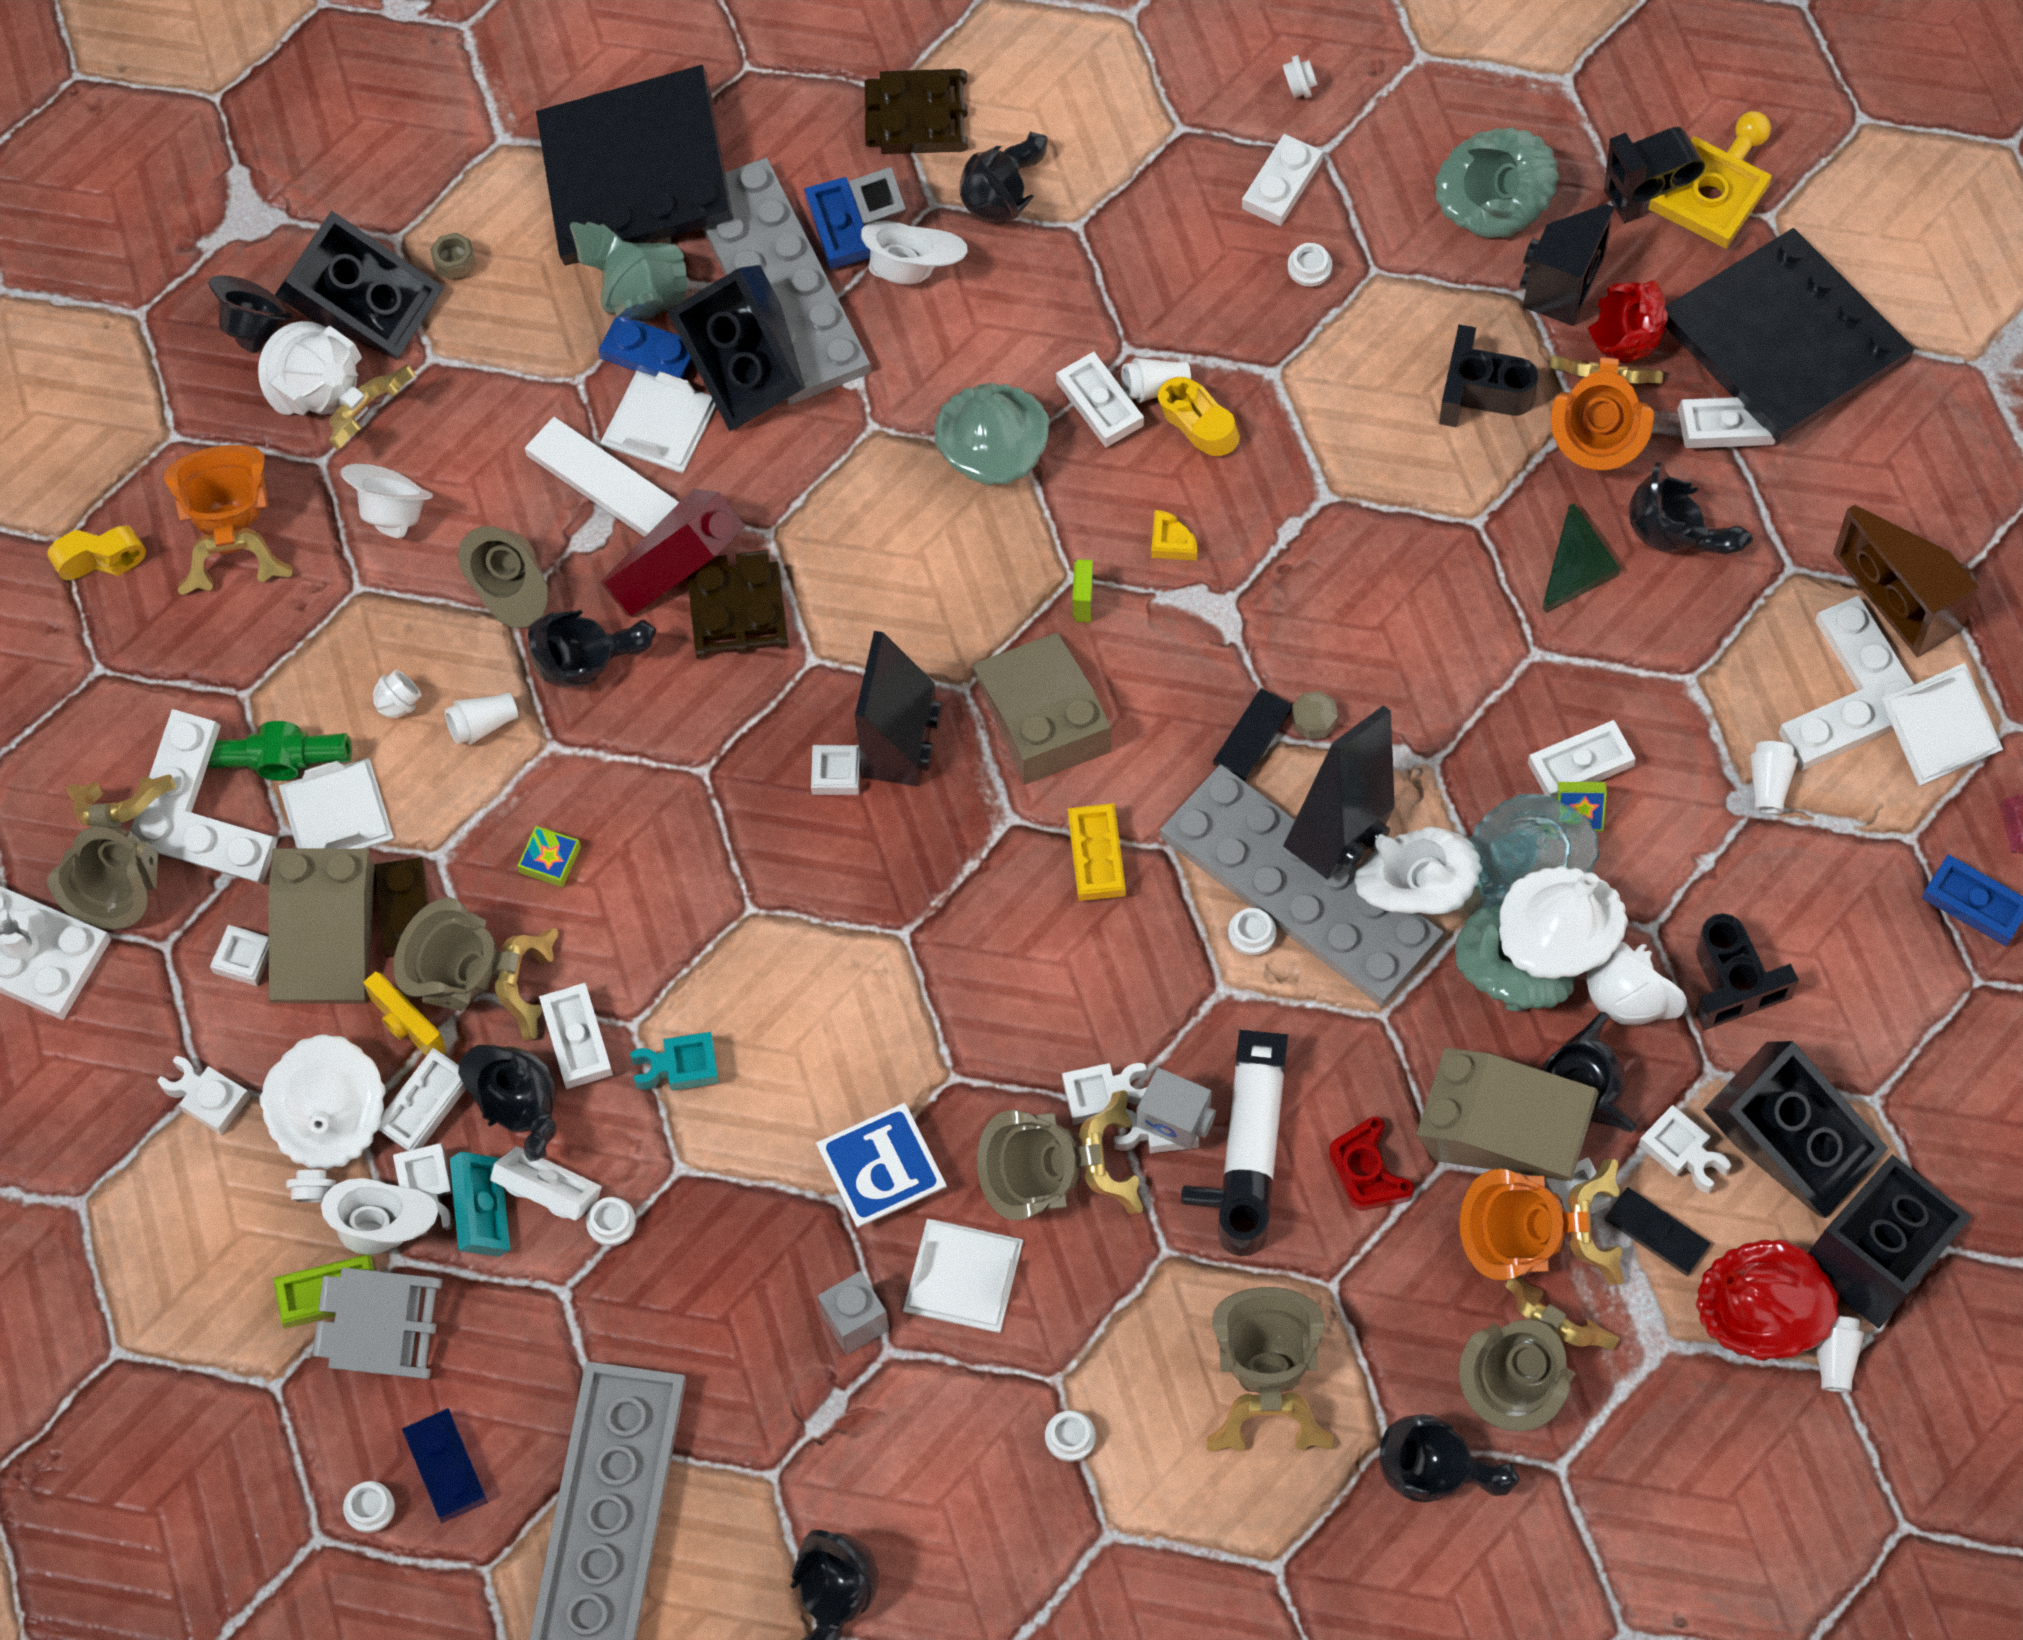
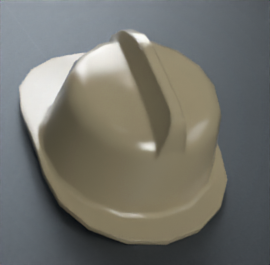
M481 526L468 532L460 542L457 554L459 566L467 581L475 589L492 615L499 622L515 628L528 627L535 620L541 618L545 614L549 601L548 586L542 572L536 565L535 552L529 541L521 534L495 526Z

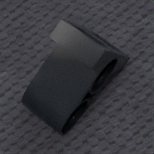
M1681 127L1666 129L1632 143L1625 132L1609 140L1604 191L1625 224L1640 217L1642 203L1683 187L1697 179L1705 169V162L1685 130Z
M1459 324L1442 398L1439 424L1457 427L1461 406L1511 416L1525 414L1532 408L1538 383V371L1535 365L1521 357L1474 349L1477 327ZM1473 376L1478 378V380L1471 381L1465 379L1464 377ZM1517 384L1522 386L1523 388L1514 389L1508 385Z
M1721 913L1711 916L1703 924L1696 947V955L1713 991L1701 996L1695 1013L1703 1031L1793 998L1799 979L1791 963L1766 972L1739 919L1732 915ZM1715 937L1724 938L1730 943L1731 947L1725 949L1718 948L1712 944L1710 939ZM1742 979L1748 982L1752 989L1738 990L1733 987L1730 981Z

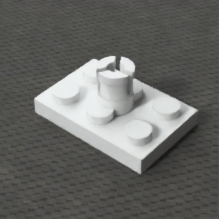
M0 886V993L64 1020L111 939L108 933Z

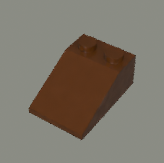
M1856 505L1848 508L1833 555L1914 655L1918 658L1961 632L1979 589L1971 569L1965 564H1960L1951 552Z

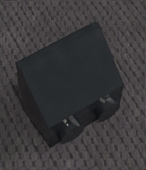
M1604 204L1548 223L1540 240L1532 238L1524 257L1523 264L1527 266L1519 286L1521 289L1526 290L1523 308L1571 326L1574 325L1606 256L1614 206Z

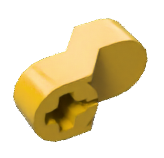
M1174 377L1162 384L1158 390L1157 397L1165 419L1178 427L1196 448L1211 456H1223L1229 454L1237 447L1240 435L1233 414L1218 405L1202 385L1186 377Z
M126 525L113 528L100 536L75 529L56 540L47 551V557L63 580L77 579L93 570L119 576L137 566L146 555V548L131 526Z

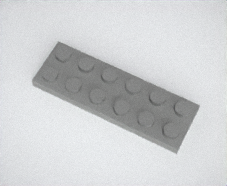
M767 157L726 172L734 219L704 227L702 230L725 276L737 268L761 265L782 306L805 385L804 390L786 400L788 405L870 374L871 364Z
M1220 764L1160 829V838L1251 908H1258L1268 913L1274 920L1277 928L1383 1008L1443 940L1444 932L1419 913L1389 912L1367 903L1365 899L1357 894V887L1354 882L1356 878L1355 873L1358 869L1356 865L1349 871L1342 868L1330 879H1325L1283 847L1295 820Z
M586 1361L529 1640H637L686 1387L685 1375Z

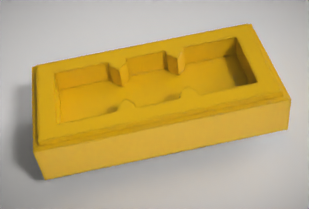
M1115 803L1067 808L1078 901L1126 896Z
M375 971L363 982L370 1000L385 1014L382 1022L397 1039L402 1040L407 1036L426 1056L432 1048H435L443 1055L447 1053L441 1033L380 972L377 973Z

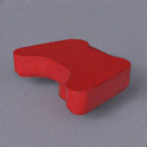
M1377 1116L1368 1118L1336 1138L1329 1147V1160L1349 1203L1354 1209L1359 1211L1409 1202L1413 1198L1415 1189L1412 1181L1394 1176L1386 1169L1377 1149V1145L1384 1134L1385 1123Z

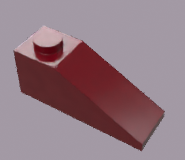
M693 489L600 583L624 613L631 617L716 557L745 527V524L720 492Z

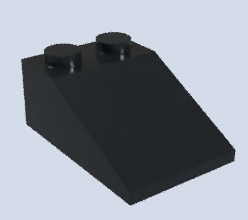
M331 210L275 293V296L310 320L325 327L331 326L342 335L397 360L444 287Z
M761 265L737 268L667 310L729 431L739 428L805 389L782 306Z
M874 631L855 712L863 778L918 787L922 770L929 771L931 768L934 743H929L928 740L931 728L939 729L943 702L936 701L935 683L884 632Z
M1384 705L1331 744L1283 844L1284 848L1327 880L1342 868H1345L1347 871L1351 870L1361 859L1365 850L1370 848L1374 851L1376 849L1375 840L1379 834L1388 836L1390 832V827L1386 824L1395 808L1391 710Z
M1794 1041L1766 1042L1703 1109L1740 1151L1821 1218H1825L1888 1149Z
M1892 1154L1824 1230L1808 1253L1817 1260L1822 1271L1827 1273L1832 1286L1838 1293V1297L1880 1329L1968 1223L1971 1216Z

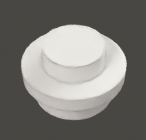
M1298 55L1293 56L1292 62L1283 65L1284 72L1293 97L1296 98L1304 95L1307 99L1312 97L1310 88L1318 85L1309 60L1301 63Z
M1304 243L1298 246L1289 256L1288 273L1300 285L1317 286L1324 283L1331 275V256L1319 244Z
M1247 908L1235 914L1231 919L1228 927V937L1232 946L1237 951L1246 955H1259L1269 950L1274 944L1276 924L1265 911L1258 908Z
M325 1170L296 1171V1179L286 1180V1189L291 1190V1201L301 1203H322L324 1194L336 1185L335 1180L326 1179Z
M607 1197L597 1201L589 1209L586 1217V1226L590 1236L597 1243L604 1246H617L632 1236L636 1227V1217L632 1207L625 1200L617 1197Z
M1077 1411L1058 1413L1048 1422L1045 1430V1442L1048 1450L1056 1458L1067 1462H1074L1085 1458L1092 1451L1096 1440L1093 1423L1086 1415Z
M373 1481L362 1482L354 1486L346 1495L343 1503V1512L347 1522L352 1528L363 1533H373L383 1529L391 1521L395 1511V1502L391 1492L384 1485Z

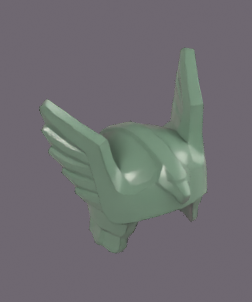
M589 221L586 225L577 222L570 224L569 227L573 235L579 262L583 265L596 267L602 271L603 288L600 302L607 314L616 313L617 318L650 319L655 317L656 314L667 311L684 301L688 283L684 255L678 246L667 243L625 242L604 224L599 226Z

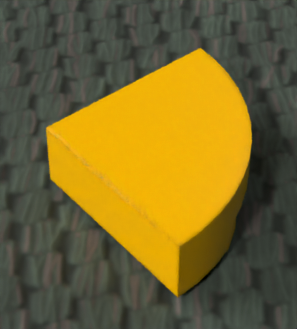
M1155 510L1151 558L1197 561V542L1194 535L1173 514Z

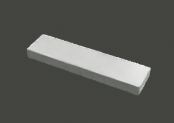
M555 417L525 447L527 457L644 537L679 503Z

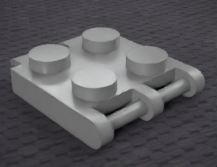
M342 1268L340 1277L323 1276L318 1311L336 1314L334 1323L317 1321L312 1356L330 1358L328 1368L430 1379L431 1369H426L430 1334H436L437 1324L432 1323L436 1289H441L442 1279ZM422 1287H425L426 1293L422 1322H418ZM416 1332H420L416 1367H412L415 1354Z

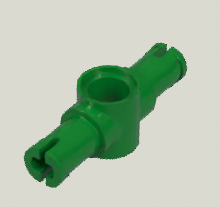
M270 721L259 727V733L249 734L247 739L216 740L208 766H210V769L249 767L251 771H256L264 779L288 781L298 776L299 769L309 768L312 763L350 762L352 746L347 733L308 735L306 731H301V728L293 723Z

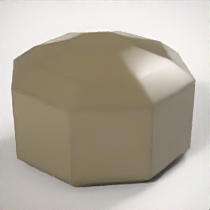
M458 233L439 236L430 248L436 273L450 280L467 276L476 264L470 239Z
M1322 691L1303 693L1292 705L1294 730L1308 740L1327 738L1337 726L1336 701Z

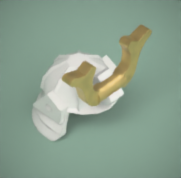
M308 321L294 322L277 330L266 342L258 365V377L262 392L269 404L278 413L284 415L292 413L304 415L310 410L318 414H333L329 420V424L333 427L329 442L336 450L340 449L350 436L361 429V426L356 421L368 410L367 405L375 397L385 392H388L391 397L396 395L400 388L416 374L407 364L391 374L373 378L356 389L357 377L359 375L356 372L355 365L362 359L356 345L331 326L326 328L318 323Z

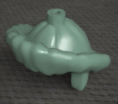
M1514 127L1480 131L1456 146L1451 151L1448 159L1442 163L1440 171L1435 177V199L1441 206L1444 216L1452 220L1459 227L1466 228L1473 234L1481 237L1508 238L1516 232L1526 229L1540 217L1543 211L1549 208L1551 198L1557 191L1556 184L1559 181L1557 160L1554 158L1552 148L1545 145L1544 140L1540 136H1534L1531 131H1519Z
M979 384L973 388L963 389L958 395L952 396L948 403H945L940 408V413L936 417L934 426L935 444L938 451L952 468L961 474H965L968 479L988 486L996 483L1009 484L1015 479H1023L1037 465L1039 457L1046 449L1050 420L1042 404L1033 395L1025 393L1022 388H1012L1008 384Z
M1501 906L1483 907L1476 910L1474 915L1470 916L1456 940L1455 963L1459 972L1464 975L1469 983L1475 985L1476 989L1487 993L1494 1000H1502L1505 1003V1008L1510 1011H1524L1525 1009H1541L1544 1007L1553 1008L1558 1003L1566 1001L1568 996L1572 994L1576 976L1560 977L1558 979L1535 978L1527 971L1516 968L1511 959L1504 955L1499 934Z

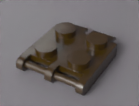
M965 70L880 71V79H867L864 81L865 145L867 147H881V154L963 152L969 148V139L964 135V118L968 115V105L963 102V85L967 83V72ZM950 86H954L955 102H950ZM951 119H955V135H951Z
M768 550L737 553V566L728 567L727 555L716 556L687 577L696 659L706 658V653L737 650L738 654L747 653V648L779 644L780 649L789 648L779 562H769ZM769 632L778 633V635L746 639V635ZM736 637L734 641L704 644L705 640Z

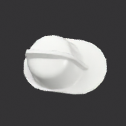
M873 221L867 223L861 230V239L866 247L870 249V273L893 283L910 285L922 282L931 275L935 266L954 264L962 260L968 252L967 244L962 238L946 231L913 227L893 221Z
M350 464L341 468L340 475L343 479L357 489L361 519L369 524H373L381 533L397 539L405 536L408 527L416 525L424 500L433 498V493L420 488L402 474L384 467L369 464Z
M365 1178L349 1179L334 1185L324 1194L321 1203L324 1220L331 1228L337 1231L338 1238L344 1246L357 1254L363 1255L381 1254L398 1247L403 1241L412 1240L424 1234L435 1223L438 1215L436 1201L429 1194L413 1188L390 1185Z

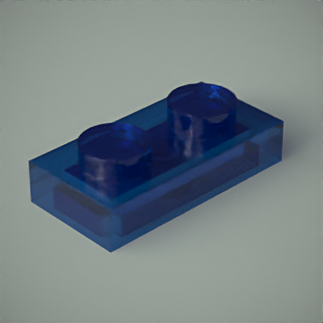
M449 1408L402 1428L441 1524L489 1503Z

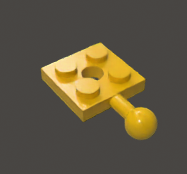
M1757 111L1747 112L1738 119L1735 126L1737 138L1727 152L1693 136L1691 141L1705 162L1703 173L1693 182L1651 199L1648 209L1727 249L1769 187L1772 175L1743 161L1751 147L1763 144L1771 133L1769 119ZM1705 186H1712L1717 188L1722 195L1714 199L1706 198L1700 194L1699 189Z

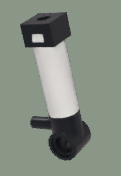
M1239 1029L1222 1189L1184 1185L1182 1187L1181 1203L1183 1205L1220 1209L1218 1221L1219 1241L1224 1249L1237 1256H1250L1258 1252L1264 1246L1267 1238L1288 1034ZM1237 1218H1247L1253 1221L1256 1227L1249 1232H1239L1231 1226V1223Z

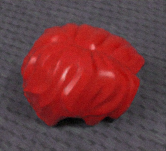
M1651 280L1642 284L1638 282L1616 283L1608 287V295L1601 298L1598 302V307L1601 309L1599 319L1595 324L1587 328L1591 340L1606 357L1619 359V362L1623 363L1633 362L1646 356H1651L1659 345L1662 334L1665 332L1668 312L1665 309V296L1655 280Z

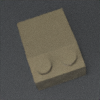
M1058 632L971 664L972 671L1024 785L1111 752V726L1092 686Z
M273 848L268 892L270 1003L366 1004L367 991L363 982L369 977L377 882L375 865L368 849Z
M1444 1047L1416 1136L1433 1159L1438 1162L1491 1170L1507 1169L1525 1175L1572 1181L1599 1092L1594 1087L1490 1053Z

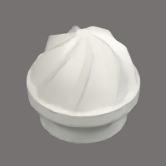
M395 669L389 676L382 675L378 679V683L373 691V703L380 714L391 718H399L407 713H412L416 709L415 702L422 694L407 675Z

